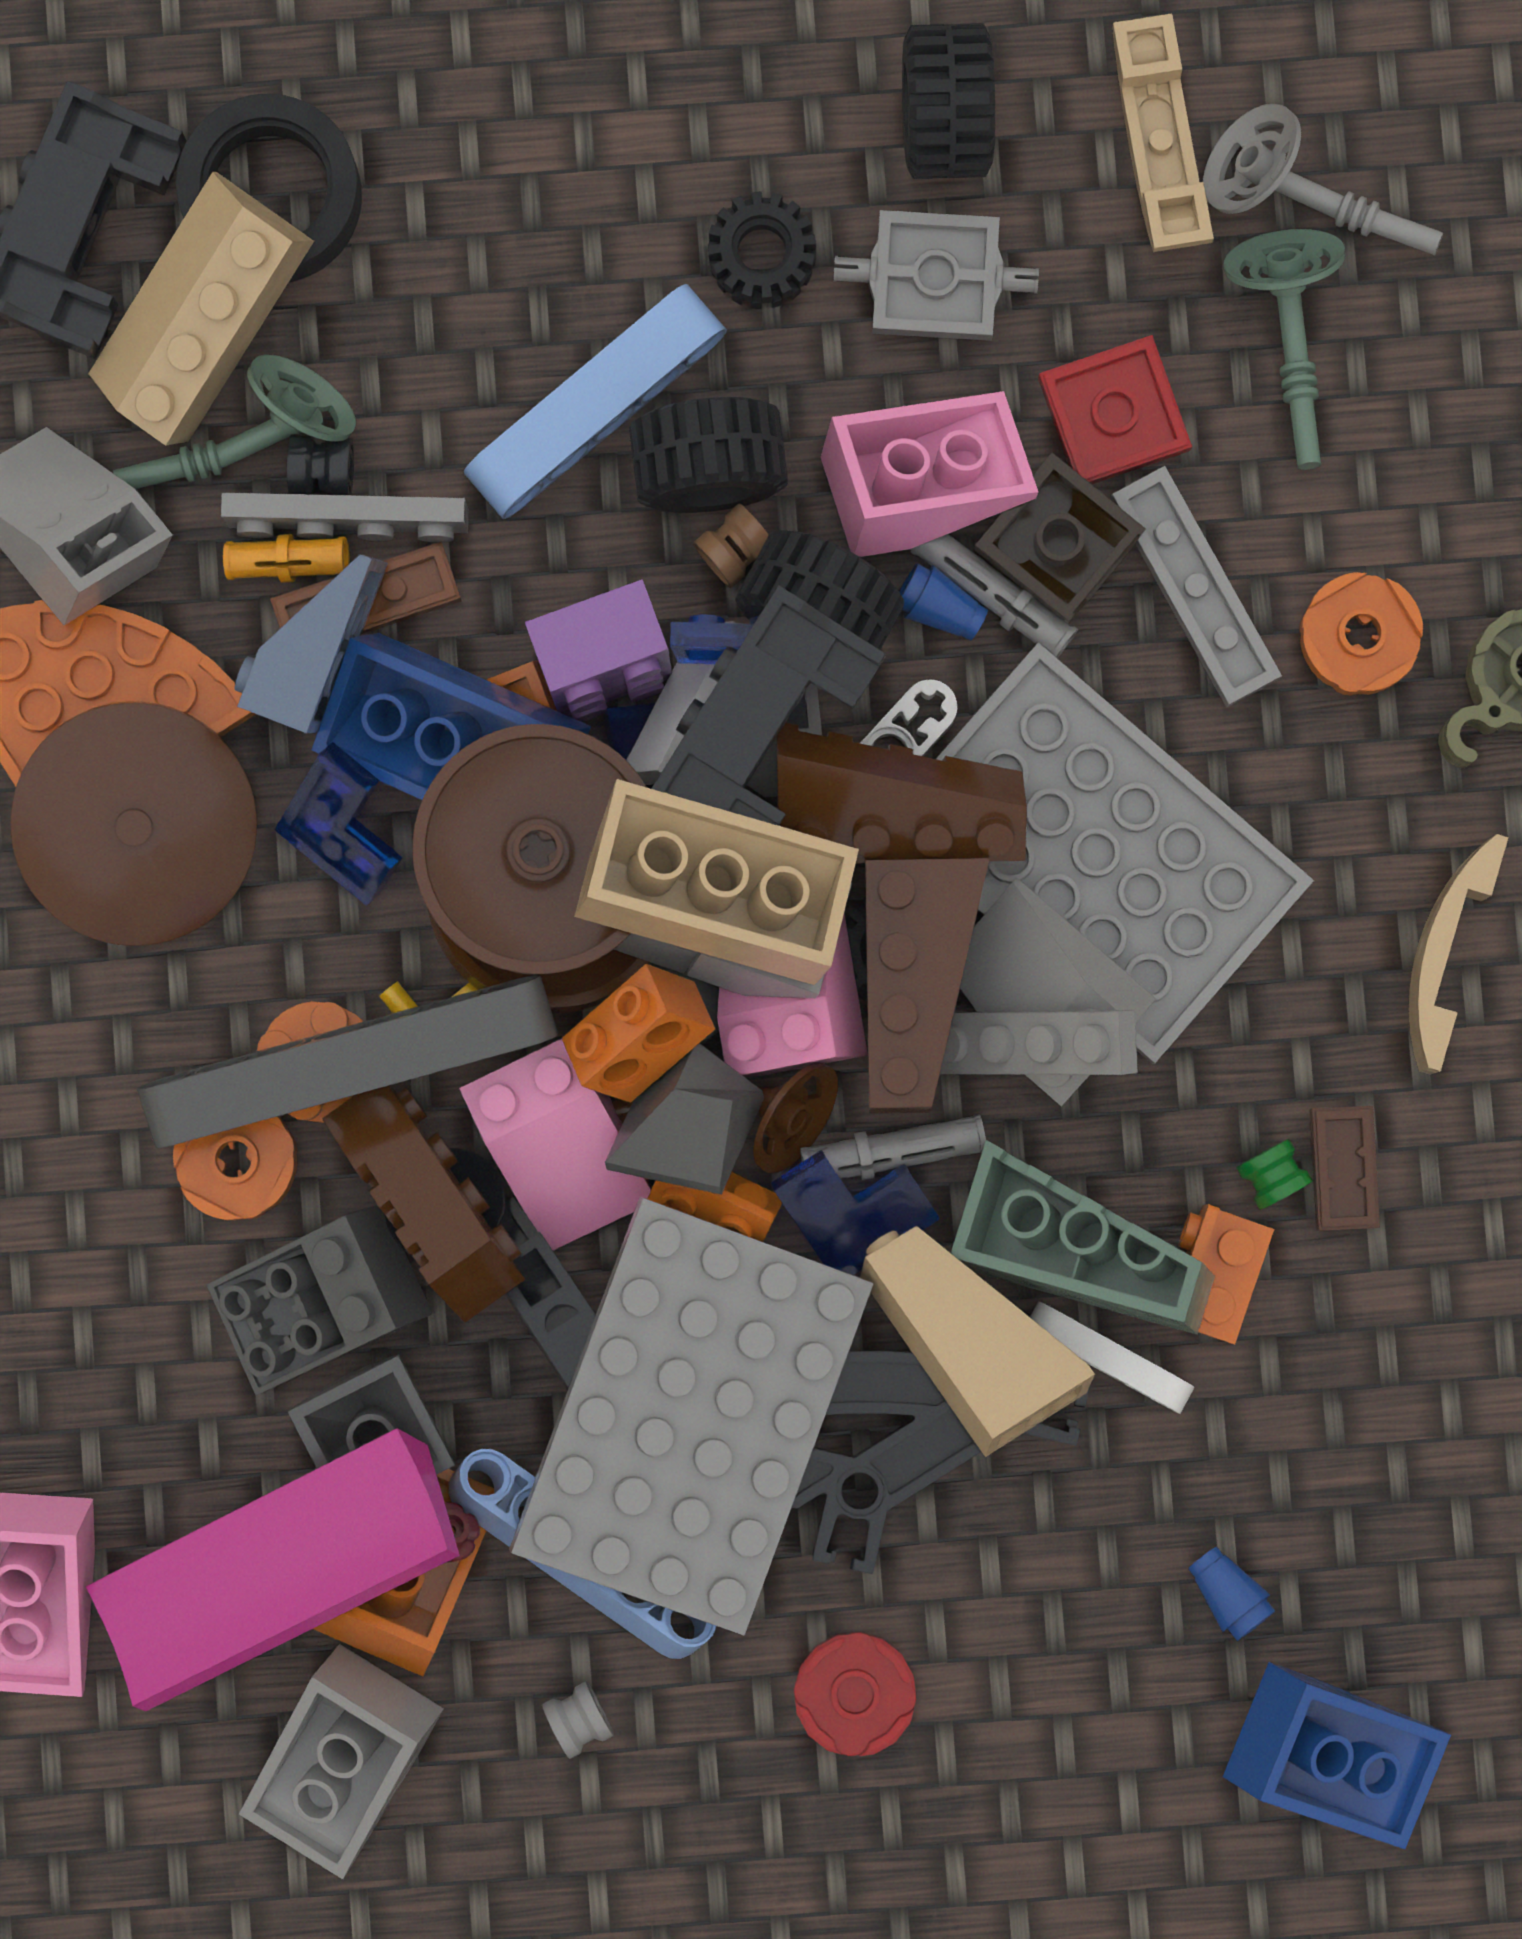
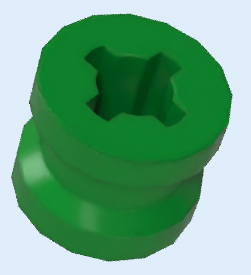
M1289 1138L1235 1167L1240 1177L1249 1180L1256 1192L1253 1200L1259 1210L1284 1199L1313 1182L1308 1171L1298 1168L1293 1159L1295 1148Z

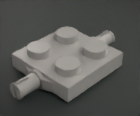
M880 210L878 241L871 253V259L835 256L833 282L869 283V289L874 301L872 334L992 341L994 309L1001 296V291L1037 294L1039 268L1003 267V260L998 248L1000 217Z

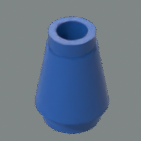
M916 563L899 590L905 602L902 609L905 611V619L962 636L970 641L979 631L988 612L987 608L978 604L974 598L934 565L927 569Z
M1217 1546L1188 1568L1195 1577L1194 1580L1222 1633L1228 1630L1236 1641L1242 1639L1275 1612V1609L1267 1600L1271 1595L1229 1557L1223 1555Z

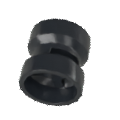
M291 435L287 456L288 493L310 495L315 489H319L320 491H326L329 495L351 496L354 480L353 439L347 438L343 441H329L328 443L316 444L310 436Z

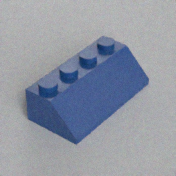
M381 633L350 638L312 751L423 800L431 782L443 766L464 747L485 735L508 727L526 724L557 725L589 734L591 726Z

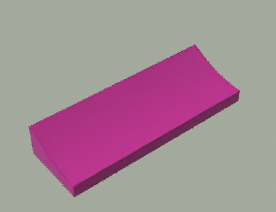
M396 1428L85 1587L115 1649L132 1706L148 1711L460 1555L428 1445Z

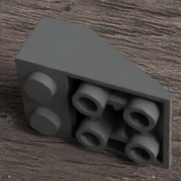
M378 1205L345 1215L206 1284L256 1396L433 1314L405 1251L398 1246L390 1234L385 1214Z

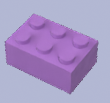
M643 579L525 622L556 710L567 716L572 715V718L580 722L607 712L606 702L629 695L631 702H636L661 693L664 689L663 682L667 681L672 674L669 650Z

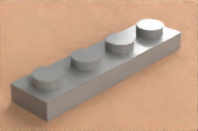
M1163 466L1113 493L1110 500L1146 528L1135 544L1226 708L1279 680L1282 675L1167 468Z
M222 493V519L229 528H237L238 536L246 538H270L273 536V529L297 530V536L304 539L333 538V530L357 531V538L369 541L392 540L394 532H418V540L450 542L454 540V533H468L469 509L465 498Z
M1135 1010L954 1012L940 1074L1124 1075L1138 1073Z

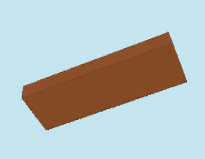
M442 541L384 560L388 565L362 634L462 601ZM335 577L271 598L279 627L281 628Z

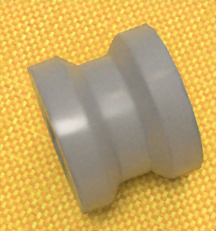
M587 1681L575 1686L571 1696L563 1700L552 1698L542 1704L546 1718L569 1759L579 1755L584 1744L594 1739L603 1742L614 1736L610 1722Z

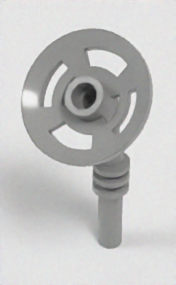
M1265 104L1242 115L1220 137L1208 158L1203 176L1206 199L1209 204L1220 212L1226 214L1244 212L1255 207L1276 191L1334 218L1335 225L1338 227L1348 223L1349 231L1354 232L1358 227L1361 228V235L1365 237L1372 232L1434 256L1442 240L1443 232L1380 209V203L1377 201L1367 205L1366 197L1361 196L1356 201L1354 200V193L1350 191L1343 196L1291 172L1290 169L1300 147L1301 127L1296 115L1283 105ZM1271 125L1284 126L1281 134L1275 131H1266L1259 134L1258 131ZM1276 144L1272 151L1266 145ZM1241 146L1243 149L1239 152L1235 162V177L1224 180L1228 165ZM1252 183L1256 185L1252 188H1246ZM1235 195H1239L1242 198H1249L1242 201L1230 200V198L1234 197Z

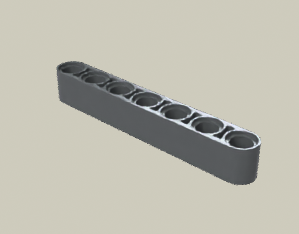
M530 975L167 1076L138 1087L137 1091L155 1148H162L526 1048L550 1040L559 1034L541 975Z

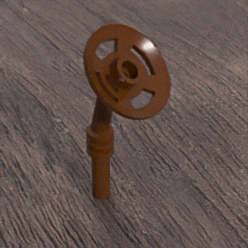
M814 1063L803 1068L782 1087L757 1086L763 1091L764 1100L759 1109L761 1121L754 1141L753 1155L756 1165L765 1172L777 1173L794 1164L801 1158L800 1148L811 1147L826 1125L836 1101L838 1077L836 1072L824 1063ZM814 1076L816 1079V1093L808 1095V1091L803 1085ZM621 1099L612 1100L615 1112L623 1123L633 1101L630 1103ZM764 1134L769 1137L767 1152L763 1149Z

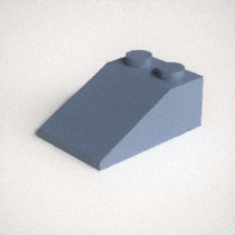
M360 554L258 649L255 658L247 656L240 668L234 688L235 691L242 693L237 707L304 733H318L351 637L361 636L388 563Z

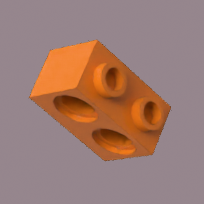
M645 964L563 1036L562 1041L582 1087L631 1103L711 1034L715 1027L694 981Z

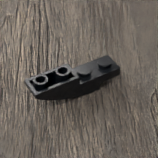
M513 1196L506 1201L501 1225L522 1253L513 1261L525 1277V1280L507 1292L505 1296L568 1390L596 1315L541 1232L537 1231Z

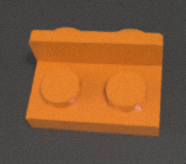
M731 1172L722 1195L655 1180L647 1199L764 1242L785 1197Z
M1210 1204L1202 1205L1199 1215L1189 1213L1181 1232L1178 1247L1186 1249L1188 1255L1201 1261L1215 1275L1198 1333L1235 1345L1274 1229L1221 1211L1220 1208Z

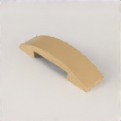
M1165 14L1114 22L1112 29L1123 114L1137 191L1152 250L1157 252L1213 243L1214 237L1204 183L1199 182L1180 79L1182 64L1173 15Z
M1496 834L1470 854L1443 888L1425 923L1413 963L1409 990L1410 1035L1414 1056L1420 1072L1431 1075L1441 1071L1456 1020L1457 1012L1434 1006L1465 898L1483 901L1492 896L1509 837Z

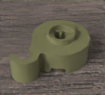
M1522 609L1507 611L1487 626L1479 634L1468 653L1465 678L1474 705L1460 709L1445 721L1439 732L1438 740L1441 754L1449 763L1458 768H1466L1477 759V752L1465 746L1461 741V727L1471 726L1482 734H1492L1500 729L1522 732V678L1517 673L1520 669L1516 667L1517 659L1522 661Z

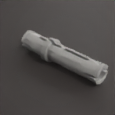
M949 534L911 549L913 555L919 556L931 566L934 565L960 588L1002 618L999 623L1008 631L1015 628L1035 644L1039 642L1056 658L1062 654L1076 635L1078 629L1075 626L1068 624L1037 601L1029 592L1021 589Z
M980 1114L958 1120L907 1128L884 1134L867 1136L866 1131L853 1133V1139L826 1145L800 1148L806 1184L807 1186H812L830 1180L860 1176L861 1180H868L874 1178V1173L888 1169L929 1163L962 1155L981 1154L986 1136Z

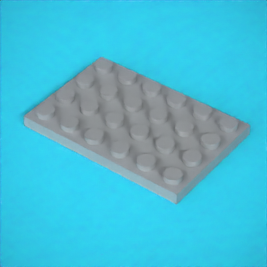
M1039 642L936 758L937 760H942L945 756L1023 772L1027 804L1026 861H989L978 913L983 917L1016 878L1039 896L1156 998L1135 1024L1137 1051L1152 1064L1158 1061L1314 881Z
M639 1197L509 1551L515 1555L745 1635L874 1283Z

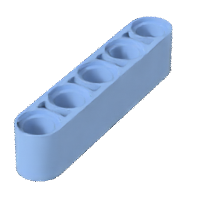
M688 284L681 285L483 449L467 465L464 470L465 476L502 519L511 517L706 355L723 338L727 329Z
M480 1449L469 1454L452 1474L449 1481L448 1494L452 1503L461 1505L466 1514H473L479 1526L510 1547L520 1521L518 1509L526 1505L536 1477L502 1453L493 1449ZM481 1471L486 1473L494 1484V1494L481 1495L476 1493L469 1485L468 1472ZM527 1559L651 1648L668 1658L682 1659L691 1655L713 1636L716 1625L687 1616L694 1625L693 1639H684L678 1636L671 1626V1614L679 1612L645 1600L643 1603L631 1602L620 1591Z

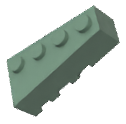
M988 1140L985 1141L951 1254L975 1273L1198 1335L1215 1275L1201 1261L1134 1223L1128 1222L1101 1204L1077 1193L1032 1165H1028Z

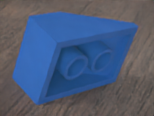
M1268 1662L1223 1777L1262 1802L1406 1849L1451 1735L1441 1729L1316 1678Z

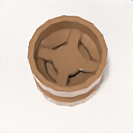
M738 504L725 515L724 524L716 531H706L693 542V545L718 578L726 586L732 588L745 577L746 567L756 560L769 534L743 505Z

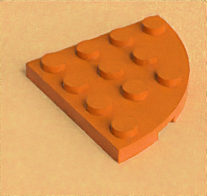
M37 600L31 604L0 608V763L15 787L31 755L52 731L74 716L98 706L126 701L165 705L193 716L215 731L220 737L256 715L237 707L242 693L235 691V682L212 659L189 642L172 633L169 629L141 616L98 604L71 622L63 625L43 600Z

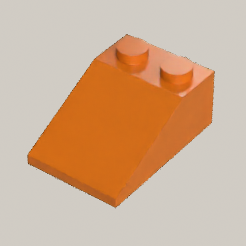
M450 1469L437 1474L444 1503L451 1502L448 1494L449 1481L455 1471ZM468 1477L469 1485L476 1493L481 1495L494 1494V1488ZM479 1526L480 1535L474 1540L475 1549L467 1558L460 1561L446 1562L313 1628V1630L423 1677L435 1653L486 1530Z

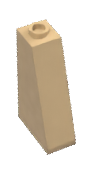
M915 1226L900 1236L897 1231L888 1232L867 1248L866 1253L868 1256L865 1257L860 1278L874 1283L871 1294L985 1457L1087 1393L1095 1373L1085 1361L919 1227Z

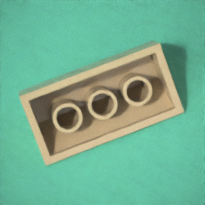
M212 172L88 374L116 411L166 446L189 442L314 241L218 172Z
M617 779L588 861L574 917L815 985L832 966L859 849Z

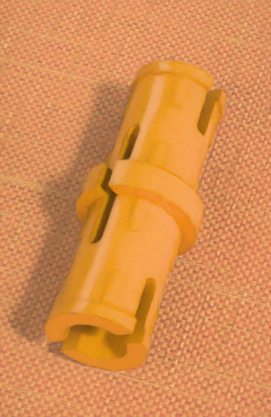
M280 534L276 541H226L223 548V567L227 580H235V578L278 577L281 583L295 582L297 576L336 575L350 564L349 545L345 536L330 539L295 540L292 534Z

